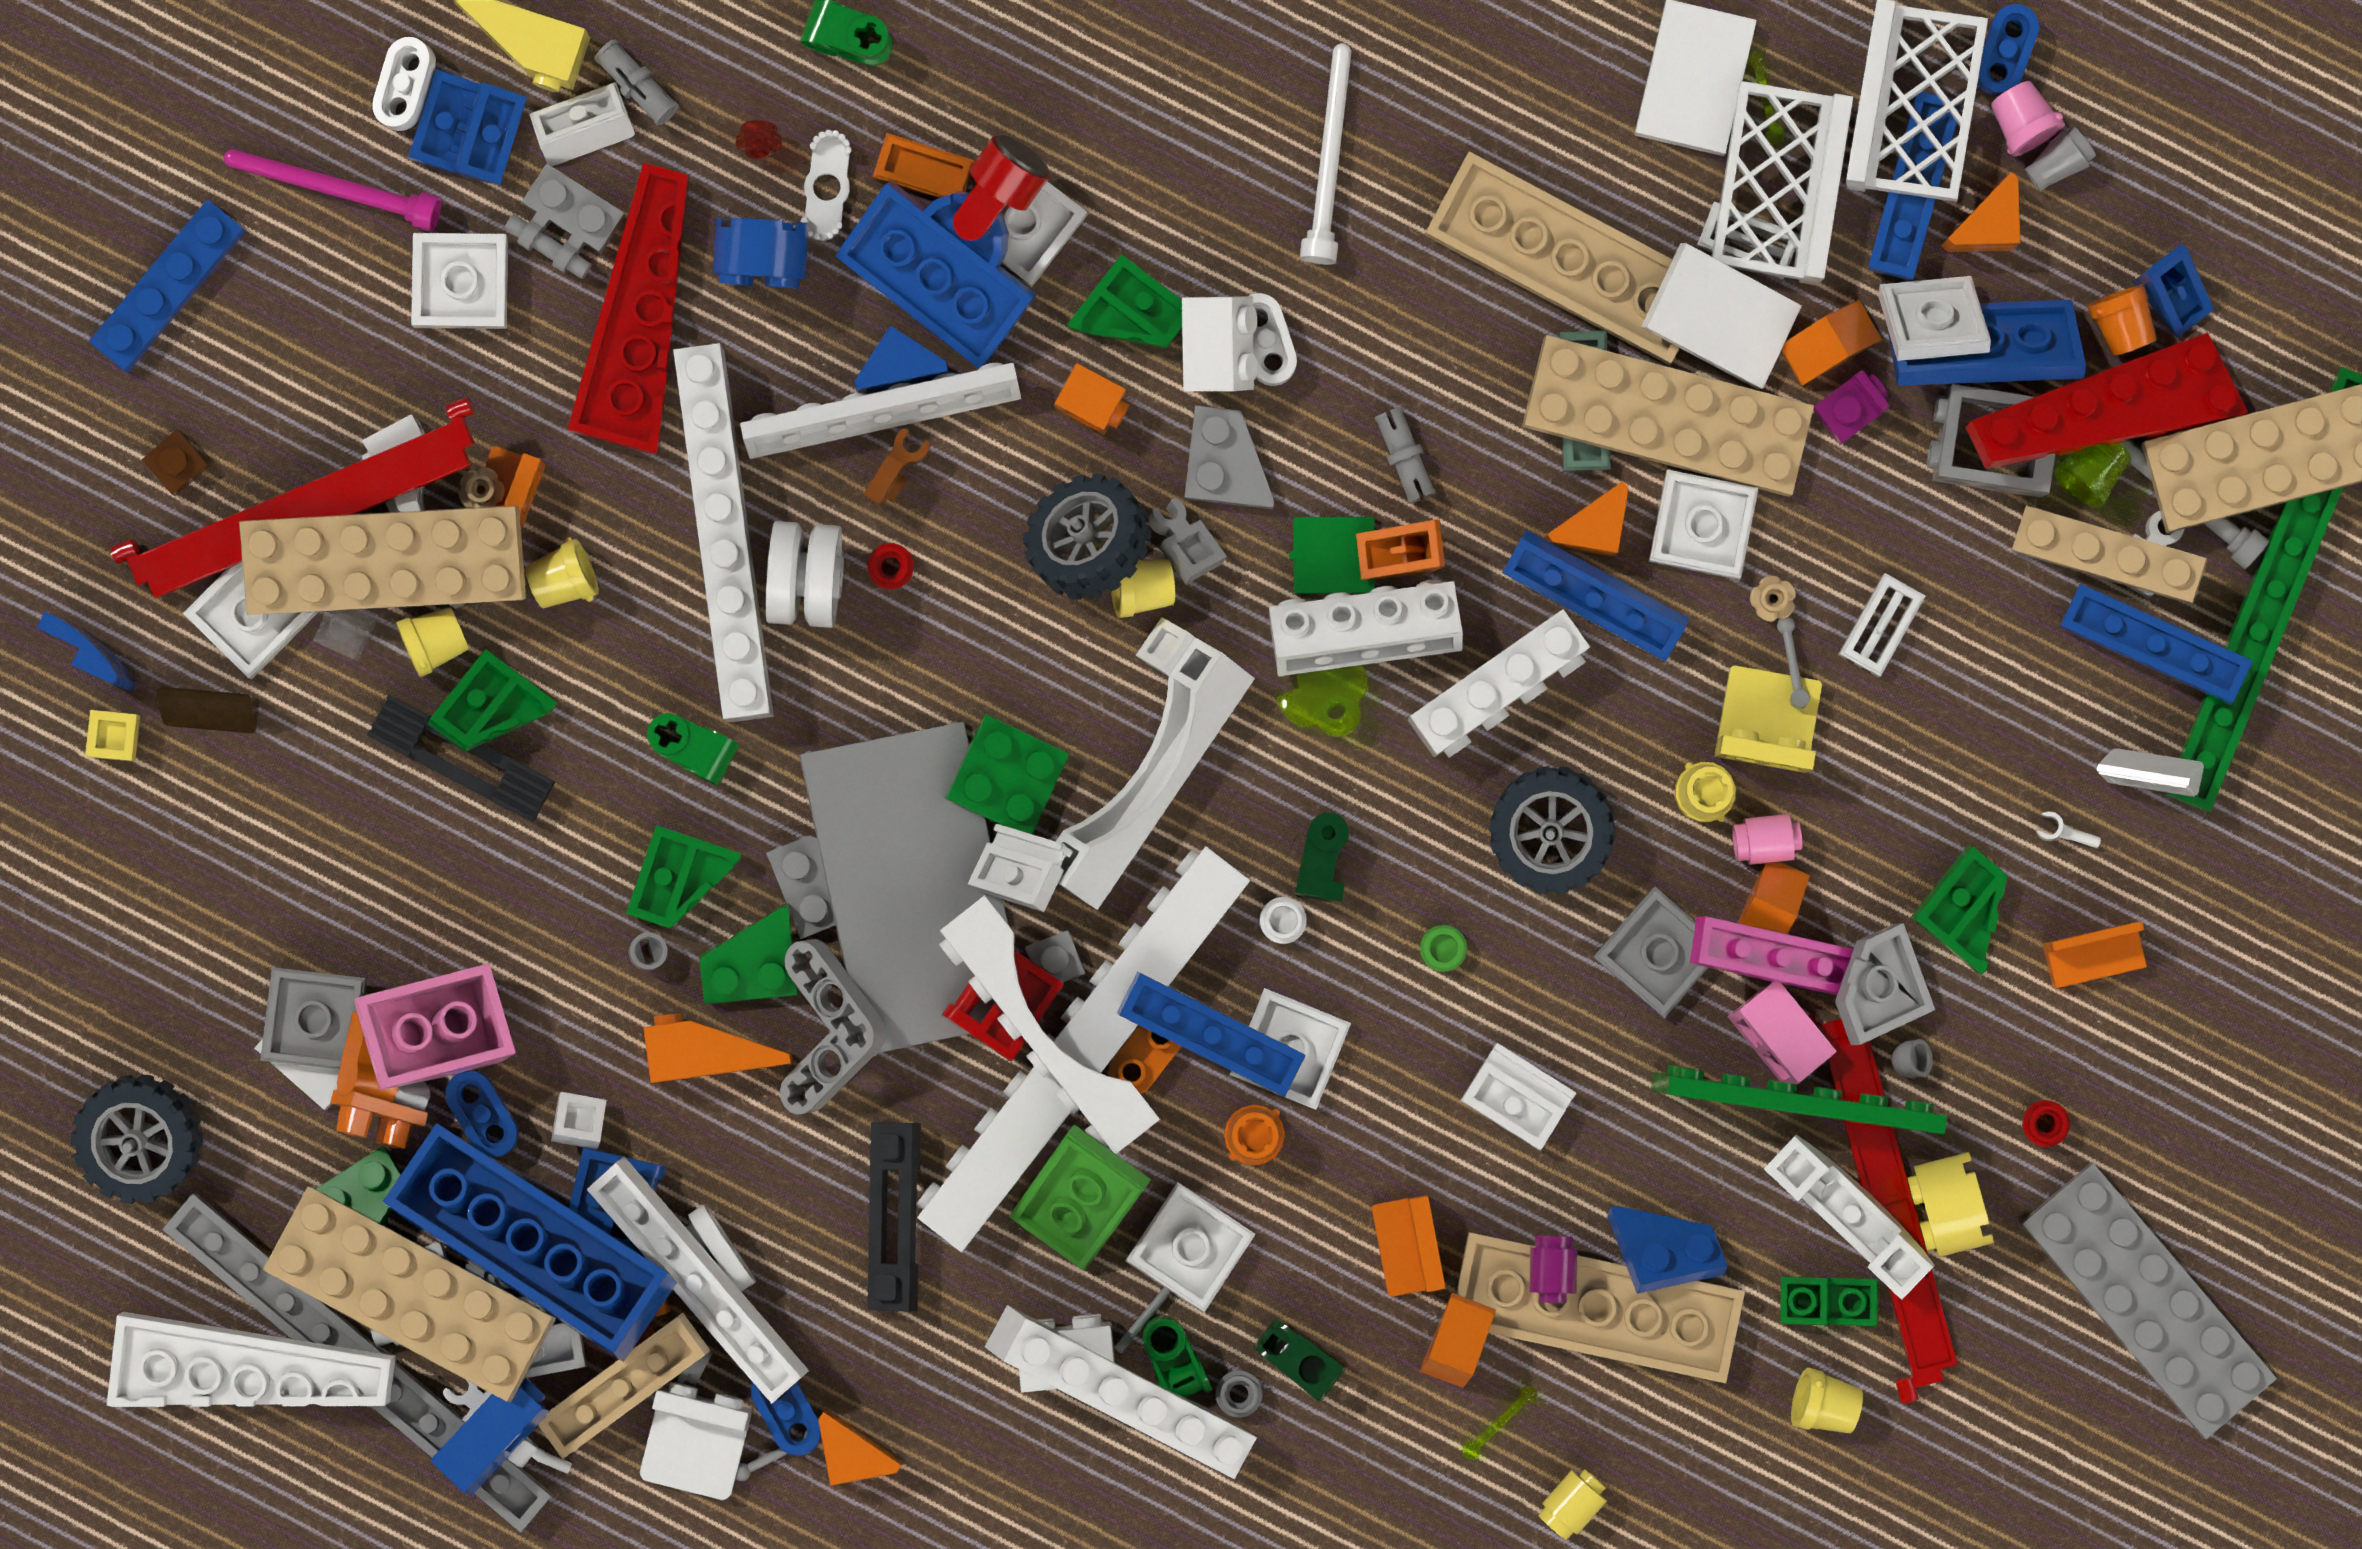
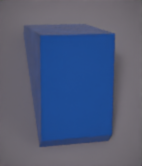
M2182 244L2132 282L2135 286L2145 284L2149 295L2148 303L2176 337H2180L2214 310L2187 248Z
M890 326L854 381L858 393L869 394L888 390L891 386L899 383L917 384L931 381L936 376L949 373L945 360Z

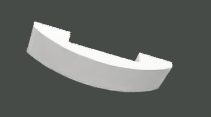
M1797 1134L1764 1168L1797 1201L1802 1198L1870 1262L1868 1268L1900 1299H1903L1935 1266L1913 1237L1867 1190L1830 1158Z

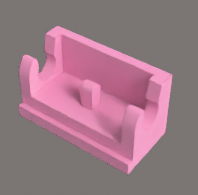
M1772 981L1727 1016L1780 1082L1799 1084L1837 1052L1781 983Z

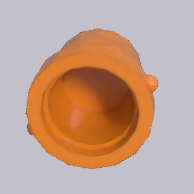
M2145 284L2118 291L2087 306L2091 318L2095 319L2113 356L2130 352L2157 340L2147 300L2149 295Z
M1249 1105L1234 1112L1227 1121L1224 1132L1226 1147L1230 1151L1229 1159L1232 1161L1237 1159L1244 1164L1260 1165L1275 1158L1283 1147L1285 1137L1283 1123L1279 1119V1110L1274 1109L1272 1111L1265 1106Z

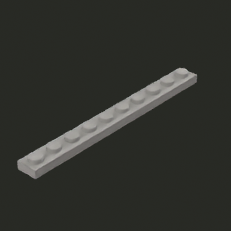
M193 1193L162 1229L291 1339L386 1354L332 1307L263 1271L270 1255L197 1193ZM396 1361L390 1402L386 1406H371L432 1458L465 1423L459 1414ZM508 1459L474 1493L520 1533L553 1496L550 1491L524 1469L516 1466Z

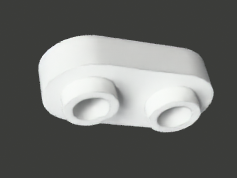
M414 37L401 38L390 46L386 54L373 99V112L378 121L392 130L404 131L413 127L419 121L435 71L436 59L432 49L421 40ZM418 57V67L413 71H409L410 61ZM405 101L407 105L406 110L402 114L396 115L397 105Z
M1262 293L1249 295L1253 296V307L1256 312L1261 311L1268 318L1267 323L1262 327H1256L1253 333V353L1258 361L1256 379L1265 385H1281L1292 377L1297 364L1296 353L1281 307L1269 295ZM1270 355H1276L1282 361V366L1276 371L1267 369L1264 364V360Z
M703 1204L688 1214L692 1224L686 1227L687 1230L704 1249L708 1247L718 1262V1266L742 1292L756 1283L749 1267L709 1208Z

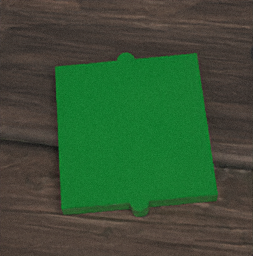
M1293 517V551L1289 553V559L1293 561V594H1333L1340 592L1366 594L1375 589V579L1361 580L1356 534L1374 531V517Z

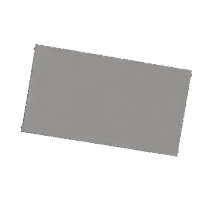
M955 721L940 727L815 752L806 751L804 754L799 755L845 970L881 1017L886 1027L885 1043L874 1056L882 1052L969 1034L941 1015L949 1003L954 1005L974 974L964 961L955 966L939 944L946 939L940 930L984 895L1008 924L1003 899L979 892L968 885L987 842L990 843L985 818L944 799L969 746L964 722ZM992 998L986 1004L980 999L969 1016L981 1023L995 1003L994 999ZM862 1025L859 1026L861 1029V1034L859 1036L860 1041L864 1042L865 1040L863 1035L867 1030L865 1026Z

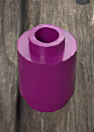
M1535 1236V1247H1530L1529 1292L1539 1293L1538 1302L1567 1303V1294L1577 1293L1578 1249H1573V1237Z

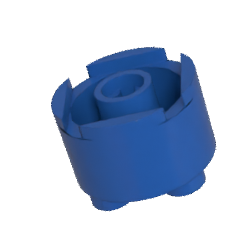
M716 217L713 274H719L718 283L753 286V277L765 278V286L799 289V280H806L809 223L796 222L795 231H793L794 223H783V221L731 218L729 227V219Z

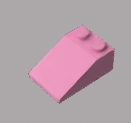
M490 963L353 999L380 1090L446 1077L497 1064L516 1053Z

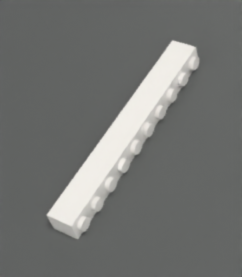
M1206 846L1200 854L1194 849L1188 853L1175 870L1182 876L1171 891L1163 886L1147 906L1153 912V915L1146 924L1140 927L1137 923H1134L1121 939L1118 945L1125 951L1114 965L1106 959L1089 982L1096 986V988L1084 1002L1077 996L1060 1019L1066 1022L1067 1025L1058 1037L1054 1038L1051 1034L1047 1035L1063 1052L1083 1066L1102 1073L1137 1028L1138 1024L1117 1014L1137 971L1169 986L1250 882L1248 878ZM1035 1067L1028 1075L1019 1071L1003 1091L1010 1098L998 1113L991 1107L974 1130L981 1135L970 1150L962 1144L945 1166L952 1172L941 1187L933 1182L916 1203L923 1209L917 1218L960 1252L967 1247L1070 1114V1111L1056 1095V1092L1062 1086L1052 1073L1043 1078Z

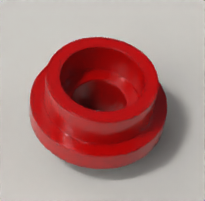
M886 543L878 546L870 554L867 570L871 580L877 586L886 590H895L909 582L913 575L914 562L911 554L903 546L895 543ZM887 559L897 560L900 564L899 571L894 575H886L882 571L884 561Z
M2042 1100L2033 1103L2027 1108L2023 1115L2022 1128L2027 1139L2033 1144L2041 1147H2052L2061 1143L2066 1138L2070 1128V1120L2066 1110L2060 1104L2054 1101ZM2046 1114L2051 1117L2053 1127L2049 1132L2043 1133L2039 1130L2037 1121L2039 1117Z

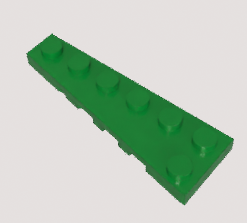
M1668 1065L1667 1074L1653 1072L1651 1090L1667 1095L1945 1134L1947 1115L1933 1113L1934 1104L1906 1100L1904 1109L1887 1106L1888 1097L1860 1093L1859 1102L1843 1100L1842 1090L1814 1087L1813 1095L1795 1093L1797 1084L1768 1080L1767 1088L1749 1086L1751 1077L1722 1073L1721 1082L1703 1079V1070Z

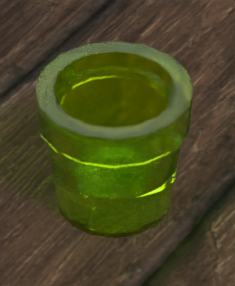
M2105 443L2084 447L2081 451L2073 452L2068 458L2063 459L2055 468L2054 475L2058 483L2073 498L2091 508L2099 509L2111 497V491L2131 462V457L2120 443L2109 446Z

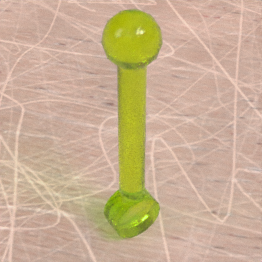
M1752 51L1748 55L1747 62L1751 68H1754L1757 83L1767 85L1763 70L1765 56L1760 51ZM1761 97L1766 119H1769L1775 114L1773 106L1766 97ZM1775 121L1769 125L1766 139L1772 145L1780 144L1785 138V131Z
M1533 1386L1523 1387L1519 1393L1520 1397L1475 1441L1470 1440L1464 1443L1462 1446L1464 1457L1469 1460L1478 1458L1481 1453L1480 1448L1525 1404H1532L1537 1400V1390Z

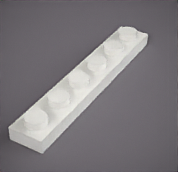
M989 363L980 367L977 371L968 373H944L936 376L931 381L918 384L899 383L891 386L886 391L868 395L865 393H853L844 397L841 401L823 405L808 403L800 406L796 411L778 415L774 413L759 414L750 421L741 422L740 426L749 458L753 459L1021 399L1014 363L1004 365L1002 363Z
M625 1157L617 1161L587 1189L645 1258L666 1271L677 1282L673 1288L676 1294L771 1404L809 1371Z

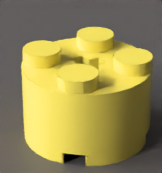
M1969 1152L1914 1166L1916 1175L1907 1177L1914 1204L1924 1203L1929 1221L1920 1223L1927 1251L1937 1249L1939 1257L1994 1243L1992 1234L1983 1236L1980 1226L1989 1224L1976 1174L1974 1171L1965 1173L1963 1163L1972 1161Z

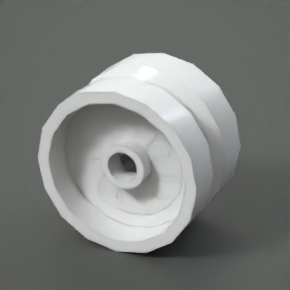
M774 522L770 540L766 583V620L768 623L792 625L799 612L800 599L804 597V615L809 626L834 628L838 599H840L844 569L841 526L817 524L811 531L808 553L804 552V532L799 523Z

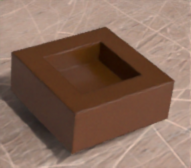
M175 430L142 459L174 496H177L210 467L207 461L179 430Z

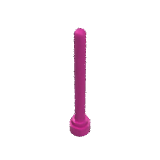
M235 149L228 150L224 155V162L228 167L405 216V221L412 222V227L432 233L440 217L442 198L440 196L421 192L420 195L411 194L409 198Z

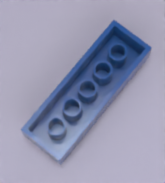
M437 1123L383 1200V1203L393 1212L623 1362L677 1284L666 1271Z

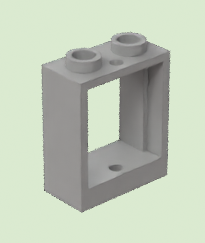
M1956 384L1949 386L1945 390L1944 395H1938L1933 414V422L1940 423L1938 441L1931 440L1926 464L1927 468L1933 469L1932 481L2038 498L2049 494L2055 454H2049L2045 458L2029 460L2026 477L1952 466L1961 402L2007 408L2031 399L2033 396Z

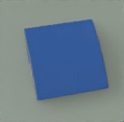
M435 69L406 159L499 186L527 97L484 82L479 84Z
M44 611L37 628L79 648L71 664L72 666L115 686L133 692L137 683L120 659L106 645L81 627Z

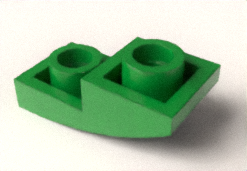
M1781 1277L1780 1324L1879 1326L1880 1279Z

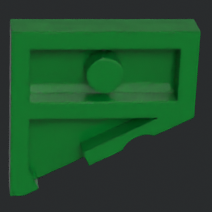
M1121 254L1068 322L1067 327L1074 332L1167 349L1182 330V300Z
M1967 845L1910 918L1973 971L1983 975L1988 966V961L1985 958L1991 932L1995 933L1999 917L1997 906L2000 899L2003 898L2008 875L1976 848Z

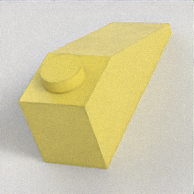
M453 0L526 74L534 78L532 82L534 85L552 92H559L560 87L574 89L590 41V36L586 29L497 0Z

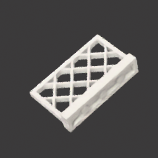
M1877 0L1846 177L1847 189L1865 192L1866 189L1954 202L1958 201L1988 18L1897 6L1896 1ZM1903 19L1923 22L1932 33V36L1911 50L1901 37ZM1933 23L1946 26L1938 31ZM1956 27L1977 29L1974 45L1959 56L1956 55L1944 39V36ZM1938 41L1952 61L1933 75H1930L1916 56ZM1900 46L1905 55L1896 61L1898 47ZM1972 56L1969 72L1963 62ZM1911 60L1925 80L1903 95L1893 81L1894 72ZM1957 67L1968 81L1967 90L1950 102L1936 81ZM1930 86L1944 104V107L1923 121L1909 103V100ZM1892 90L1898 100L1889 105ZM1965 101L1961 117L1955 107ZM1903 105L1917 123V126L1896 140L1885 126L1886 118ZM1950 112L1960 126L1959 136L1942 147L1928 126ZM1922 131L1937 151L1915 166L1901 146ZM1884 135L1890 145L1881 151ZM1957 146L1955 161L1953 162L1947 152ZM1893 151L1898 153L1910 170L1896 181L1876 178L1879 161ZM1942 157L1952 171L1950 189L1930 186L1920 172ZM1915 176L1920 184L1908 183L1907 181Z
M1745 81L1739 83L1711 257L1733 269L1798 279L1799 283L1818 285L1824 279L1853 96L1841 94L1827 96ZM1749 94L1766 97L1777 111L1776 114L1758 127L1746 112ZM1779 100L1790 101L1791 103L1783 107ZM1800 103L1819 106L1817 125L1802 134L1787 112ZM1781 117L1796 140L1776 153L1761 131ZM1745 122L1751 132L1742 137ZM1815 133L1814 146L1812 148L1807 138ZM1755 136L1770 158L1750 172L1740 159L1739 150L1742 144ZM1800 144L1810 157L1811 164L1810 170L1795 180L1780 157ZM1774 163L1789 185L1771 198H1768L1754 176ZM1738 168L1744 177L1734 183L1736 169ZM1808 178L1805 193L1799 184ZM1748 182L1762 201V204L1742 217L1731 202L1732 194L1735 189ZM1793 189L1804 204L1802 216L1788 225L1773 205V202ZM1767 208L1782 230L1762 244L1746 222ZM1730 212L1736 223L1727 228ZM1801 223L1798 239L1792 229ZM1738 227L1743 230L1756 248L1743 258L1723 255L1725 237ZM1786 234L1797 250L1794 267L1776 264L1765 248ZM1759 253L1765 262L1750 259Z

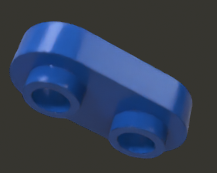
M2021 4L2007 5L1993 18L1984 42L1977 83L1983 92L1992 96H2000L2020 83L2039 32L2037 16L2030 8ZM2010 23L2016 24L2020 28V36L2017 38L2008 36L2005 26ZM1993 66L2001 67L2004 70L2005 78L2001 81L1994 80L1990 76V68Z
M465 1071L452 1077L446 1087V1101L473 1147L488 1157L493 1158L510 1153L518 1142L519 1128L491 1080L478 1071ZM469 1085H474L479 1090V1098L474 1103L467 1102L463 1096L464 1089ZM492 1125H499L504 1131V1137L498 1143H494L488 1138V1130Z
M752 1382L751 1396L753 1402L778 1446L792 1456H805L813 1452L822 1439L819 1421L798 1382L785 1391L784 1396L780 1400L774 1401L772 1404ZM797 1424L805 1425L807 1428V1436L802 1441H794L790 1435L791 1429Z

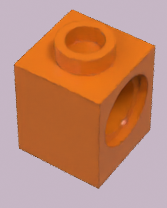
M1078 363L1075 364L1054 403L1055 410L1102 435H1105L1109 426L1115 429L1119 427L1130 404L1123 401L1126 396L1125 388Z

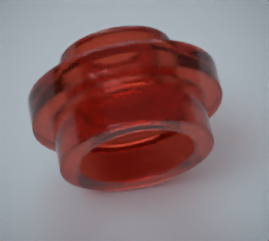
M762 120L748 121L740 127V133L736 136V147L740 151L745 152V155L749 158L766 159L781 149L782 137L777 133V126L771 122Z

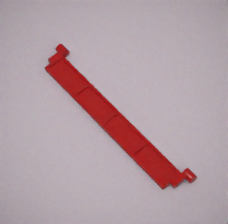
M469 397L455 401L445 406L447 415L451 420V423L142 554H140L137 542L133 538L111 547L112 557L117 564L128 561L137 586L148 583L154 598L162 597L242 563L240 521L359 514L470 467L471 463L465 449L474 446L475 442L465 418L475 414L474 406Z
M1815 1014L1808 1015L1837 1051L1826 1062L1833 1088L1842 1090V1099L1859 1102L1860 1093L1885 1097L1870 1041L1861 1045H1851L1841 1019L1817 1025ZM1842 1120L1859 1184L1904 1227L1928 1255L1894 1128ZM1932 1269L1903 1299H1900L1888 1287L1911 1376L1895 1380L1901 1404L1919 1400L1916 1388L1944 1381L1941 1369L1958 1365Z

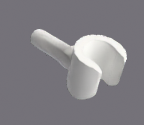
M2055 812L2041 814L2044 818L2055 820L2058 824V830L2051 835L2036 830L2040 839L2051 842L2060 837L2094 848L2099 847L2100 837L2063 824L2062 818Z
M526 1437L507 1458L516 1466L523 1468L532 1457L536 1461L568 1474L572 1463L539 1448L529 1437Z

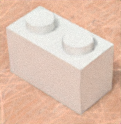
M1253 296L1182 298L1183 391L1254 390V380L1258 373V361L1253 353V333L1257 327V313L1253 307Z

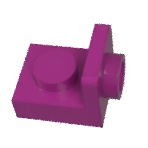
M1861 370L1815 405L1813 411L1837 443L1841 445L1890 407L1885 400L1889 397L1885 386L1875 375L1871 374L1868 377Z

